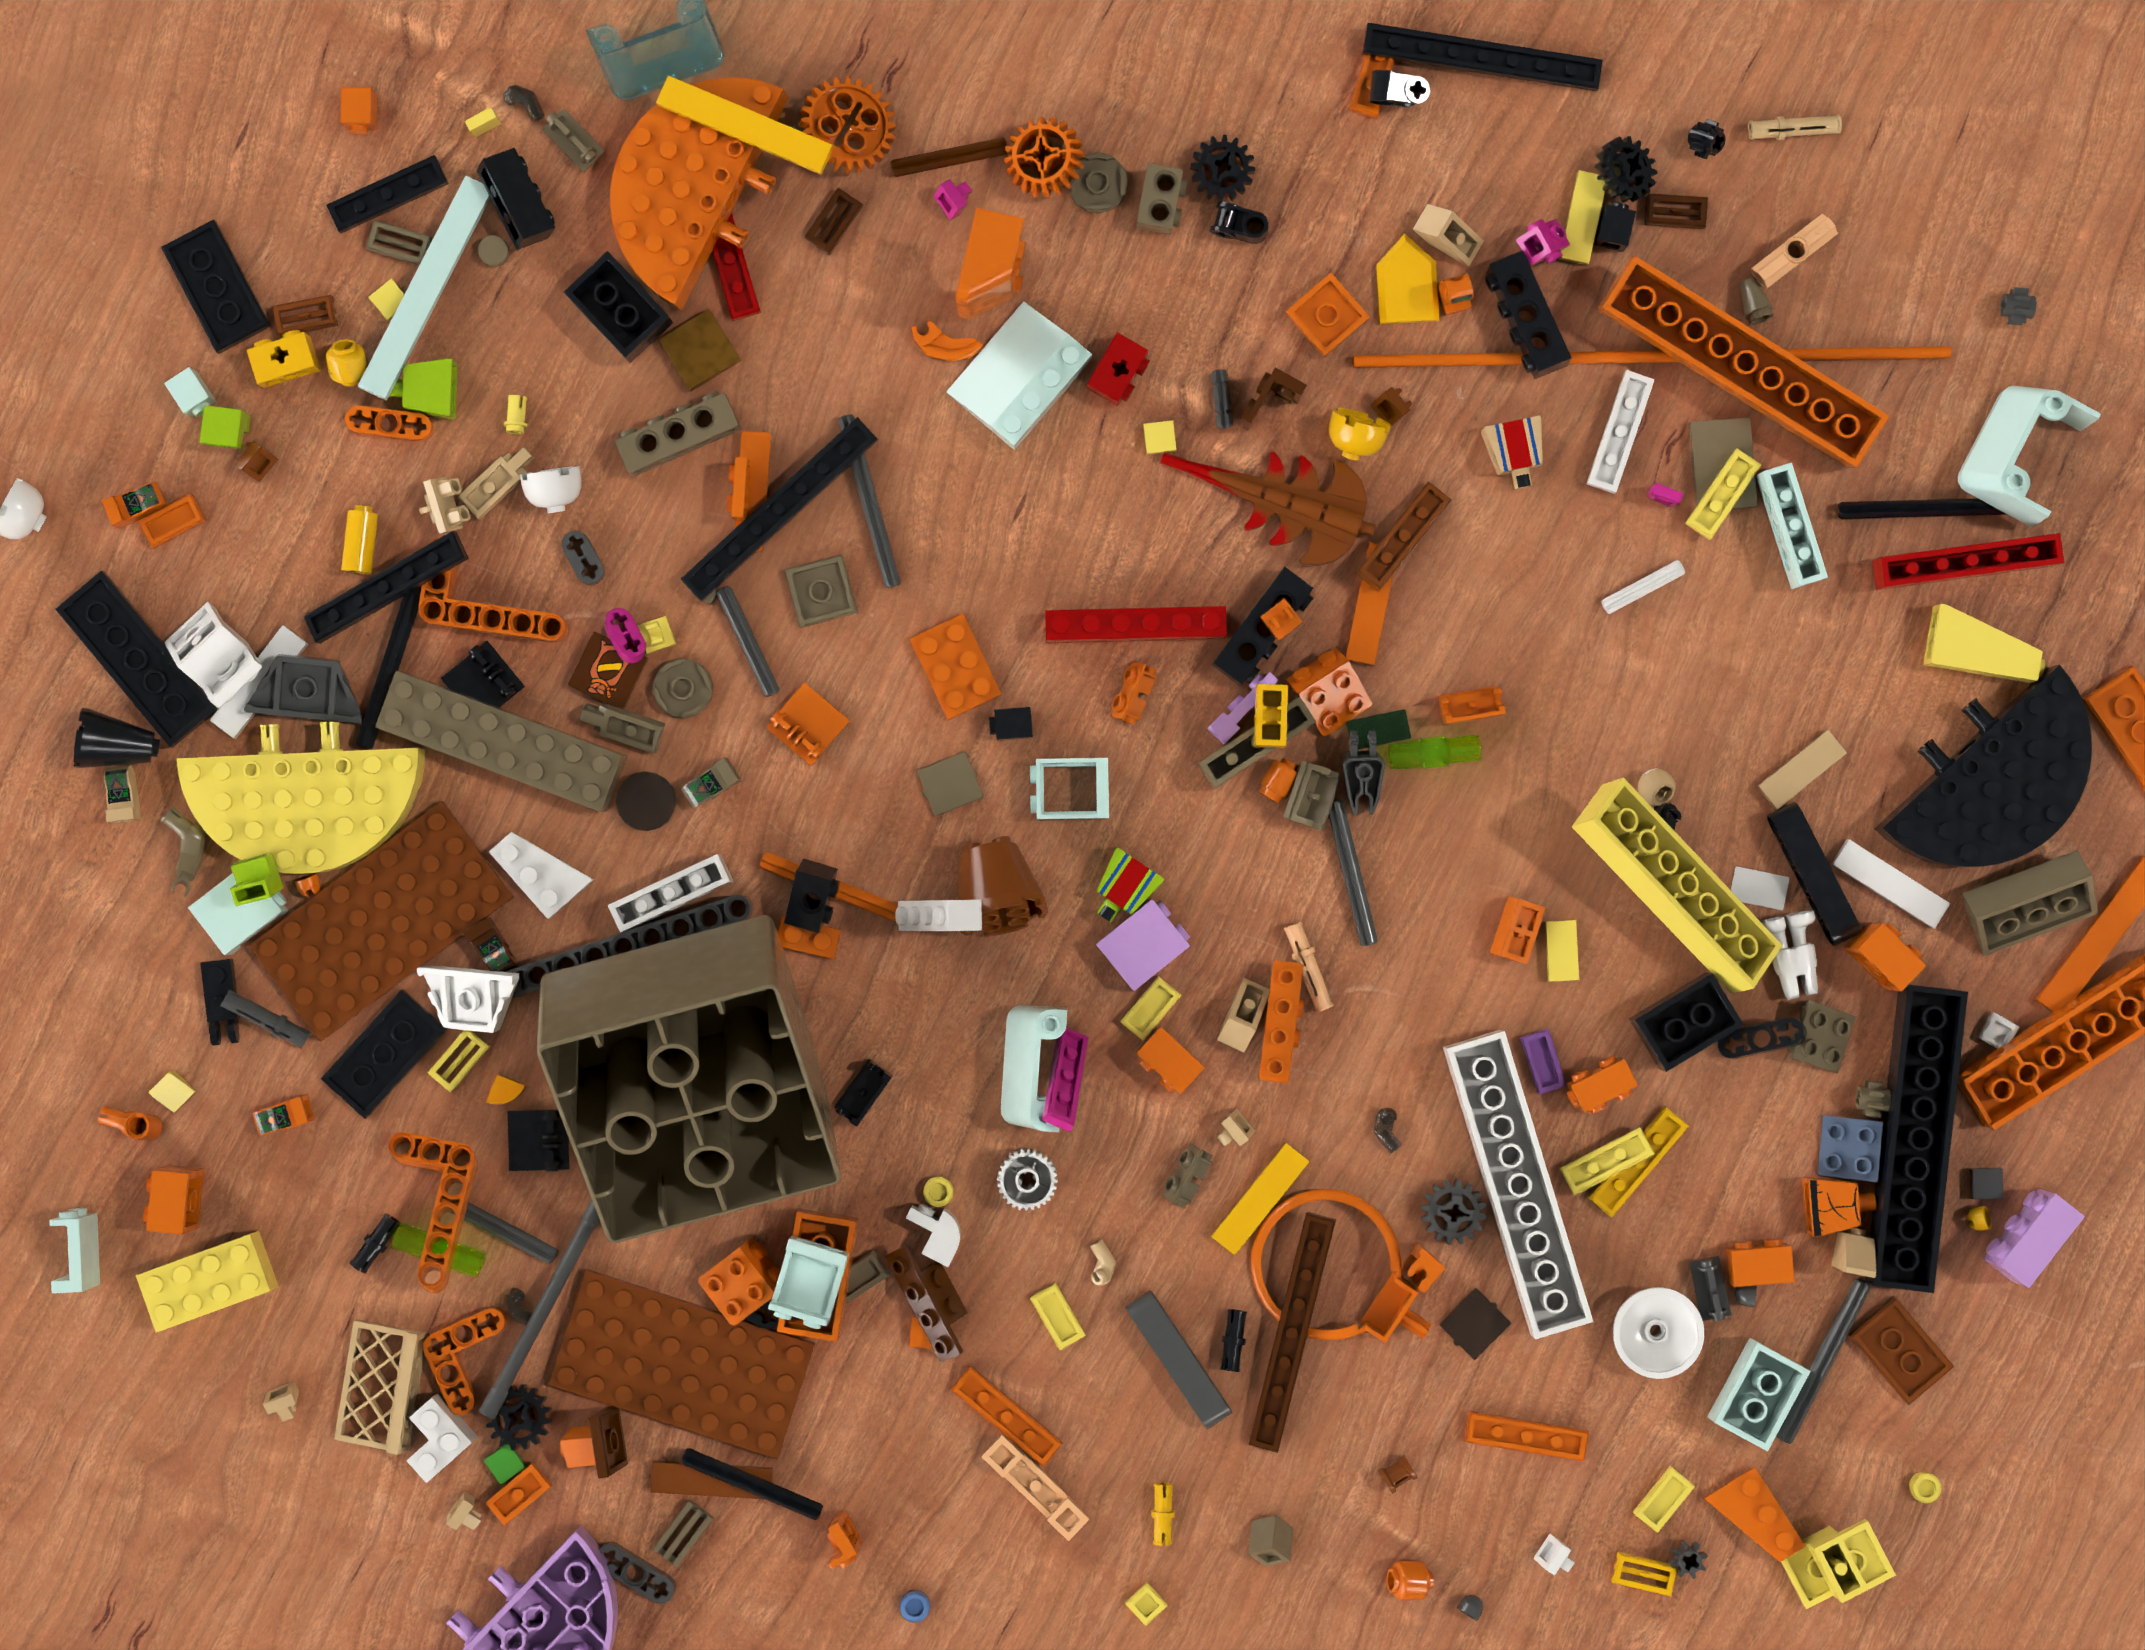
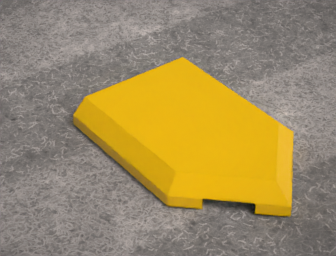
M1404 233L1376 265L1380 325L1440 321L1436 261Z

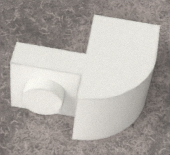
M921 1203L918 1207L912 1205L906 1219L932 1232L921 1254L949 1267L961 1238V1230L956 1217L946 1208H944L940 1218L934 1216L936 1211Z

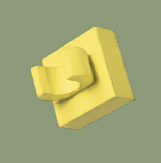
M667 616L637 625L645 640L647 654L677 645Z

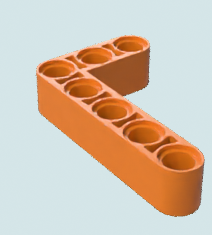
M437 537V538H435V539H432L430 543L434 542L435 540H437V539H439V538H441V537ZM458 565L443 573L446 582L442 588L435 589L433 587V580L421 587L418 607L419 615L425 622L435 626L548 642H560L569 633L567 621L554 613L453 599ZM438 603L441 607V614L439 617L431 619L428 615L429 607ZM468 607L471 611V617L468 622L460 623L458 613L461 609ZM493 612H499L501 616V621L496 627H490L487 623L488 616ZM528 616L531 621L530 627L526 631L520 632L517 628V622L520 617ZM552 620H558L560 631L554 636L548 635L546 629L548 623Z
M398 1132L390 1137L388 1142L389 1152L397 1163L442 1172L417 1271V1278L421 1286L429 1293H439L446 1288L449 1281L478 1160L469 1145L408 1132ZM408 1142L411 1144V1148L407 1153H396V1149L401 1143ZM430 1149H440V1155L437 1159H426V1153ZM459 1155H470V1160L466 1165H455V1160ZM454 1183L463 1185L462 1191L459 1194H448L450 1185ZM453 1212L455 1213V1219L452 1223L448 1225L440 1223L444 1213ZM445 1241L448 1243V1248L444 1253H433V1247L437 1242ZM439 1271L440 1278L436 1283L428 1284L425 1282L426 1275L429 1272Z

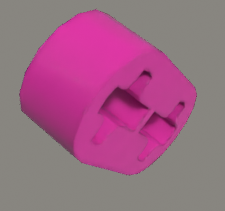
M622 608L612 609L606 615V633L623 661L637 663L644 657L645 640L627 610ZM614 619H617L619 622H624V632L621 631L620 627L617 624L613 625ZM627 639L633 647L637 646V652L633 653L631 649L626 650Z

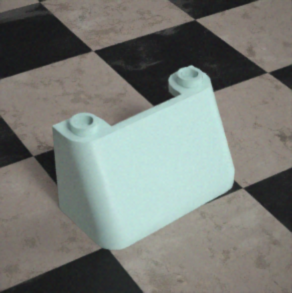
M1017 1005L1008 1013L1001 1115L1009 1124L1045 1132H1059V1127L1042 1120L1046 1096H1037L1041 1039L1052 1040L1062 1036L1067 1026L1068 1008Z

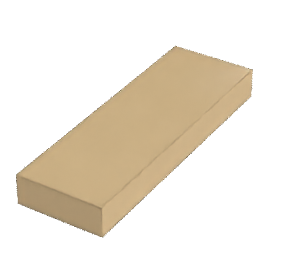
M1826 730L1756 787L1773 808L1777 810L1841 759L1847 752L1831 732Z

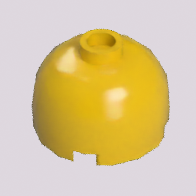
M1338 408V411L1333 409L1329 423V435L1335 447L1343 451V457L1359 460L1360 456H1371L1384 446L1391 425L1377 417L1375 423L1373 419L1368 417V413Z

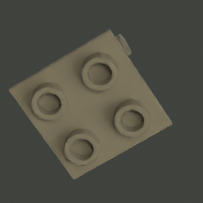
M1807 1000L1806 1005L1801 1007L1803 1009L1799 1018L1806 1027L1807 1035L1800 1045L1788 1048L1787 1051H1790L1789 1058L1838 1073L1856 1016Z

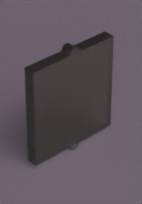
M1475 1288L1439 1325L1454 1339L1453 1343L1456 1346L1460 1345L1476 1360L1511 1322L1497 1309L1495 1302L1491 1303Z

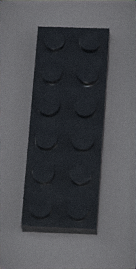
M100 571L55 609L169 747L173 748L218 710L210 702L203 689L177 667L164 642L104 571Z

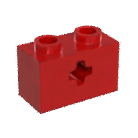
M1117 332L1088 381L1087 389L1116 406L1120 404L1121 400L1127 402L1135 388L1131 384L1136 374L1142 376L1150 362L1146 358L1148 350ZM1122 364L1126 366L1125 373L1127 375L1121 374L1118 378L1115 376V369L1113 367L1119 368Z

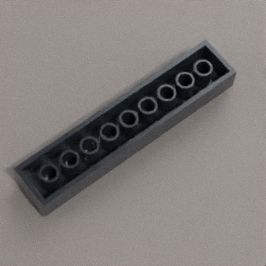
M1907 985L1902 992L1898 991L1887 1089L1891 1092V1104L1889 1111H1884L1879 1181L1876 1182L1875 1188L1876 1210L1873 1211L1870 1237L1875 1239L1876 1277L1865 1276V1282L1873 1286L1934 1293L1968 998L1967 991Z

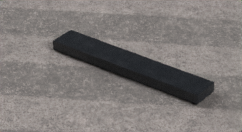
M455 531L449 532L305 615L304 618L315 643L321 644L469 559L458 533Z

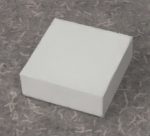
M1990 1012L1976 1038L1998 1049L2014 1038L2019 1026L1995 1012Z

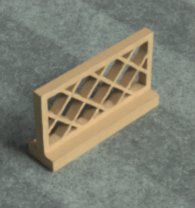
M354 1320L334 1440L387 1450L386 1453L396 1455L409 1451L413 1422L409 1417L416 1410L425 1355L423 1342L428 1337V1331H413ZM361 1328L370 1330L377 1340L368 1348H365L360 1341ZM380 1332L387 1333V1334H385V1335L382 1337V1335L380 1334ZM392 1335L403 1336L401 1350L393 1354L385 1340ZM380 1344L388 1359L377 1366L369 1352ZM364 1357L372 1371L363 1378H360L355 1370L356 1361ZM392 1362L398 1372L396 1380L389 1384L380 1370ZM375 1374L384 1388L372 1396L364 1382ZM359 1387L367 1401L356 1408L350 1400L352 1390ZM387 1392L393 1402L392 1408L384 1414L375 1400ZM370 1404L379 1418L367 1426L359 1411ZM354 1416L362 1431L355 1436L344 1434L346 1421ZM380 1422L383 1423L388 1431L386 1442L378 1441L370 1430Z

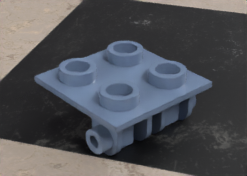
M1823 1115L1818 1175L1878 1182L1883 1122Z

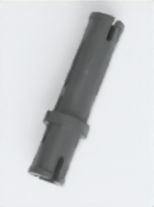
M229 989L220 1005L222 1008L232 1011L271 1032V1036L285 1039L301 1049L311 1033L287 1020V1016L283 1014L279 1016L240 996L231 989Z

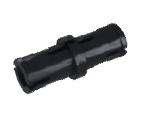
M385 1213L373 1232L366 1235L364 1238L365 1243L353 1260L350 1261V1264L358 1271L362 1269L361 1272L366 1274L379 1253H384L387 1249V1242L397 1228L400 1227L401 1223L393 1216L390 1217L389 1214Z
M1228 1309L1225 1336H1222L1224 1348L1221 1370L1240 1372L1242 1345L1246 1343V1339L1243 1336L1247 1311Z

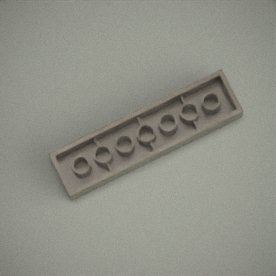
M404 671L395 672L375 726L378 729L599 812L607 811L627 755Z

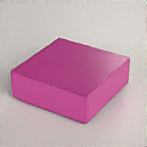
M1655 483L1650 487L1647 497L1667 506L1675 507L1680 504L1684 493Z

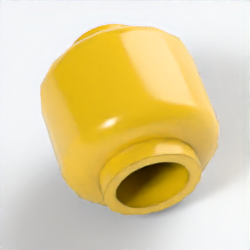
M344 339L333 343L332 347L326 352L328 372L333 381L347 387L355 386L360 382L368 367L365 350L361 345L353 340Z

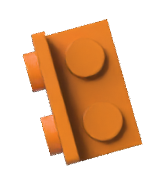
M845 1510L836 1514L828 1527V1539L833 1548L836 1549L828 1563L831 1569L838 1565L842 1569L856 1560L855 1556L860 1552L859 1548L863 1542L862 1537Z

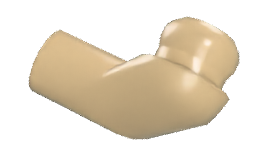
M1103 1239L1090 1246L1098 1259L1094 1272L1091 1275L1092 1282L1097 1286L1110 1282L1116 1266V1261Z

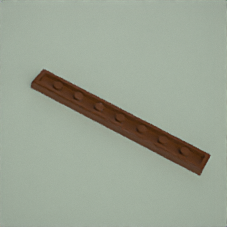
M1306 1212L1249 1445L1276 1453L1279 1451L1336 1219Z

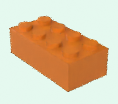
M799 1209L796 1212L793 1236L849 1252L850 1255L829 1324L827 1326L821 1325L820 1329H815L803 1325V1319L792 1316L791 1320L779 1318L777 1332L834 1342L838 1341L841 1334L859 1218Z

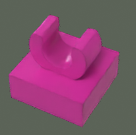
M949 179L939 186L933 197L951 221L961 214L967 205L965 201L968 199L967 195L972 193V190L966 181L955 187Z

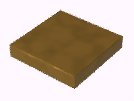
M710 308L659 339L690 392L741 361Z

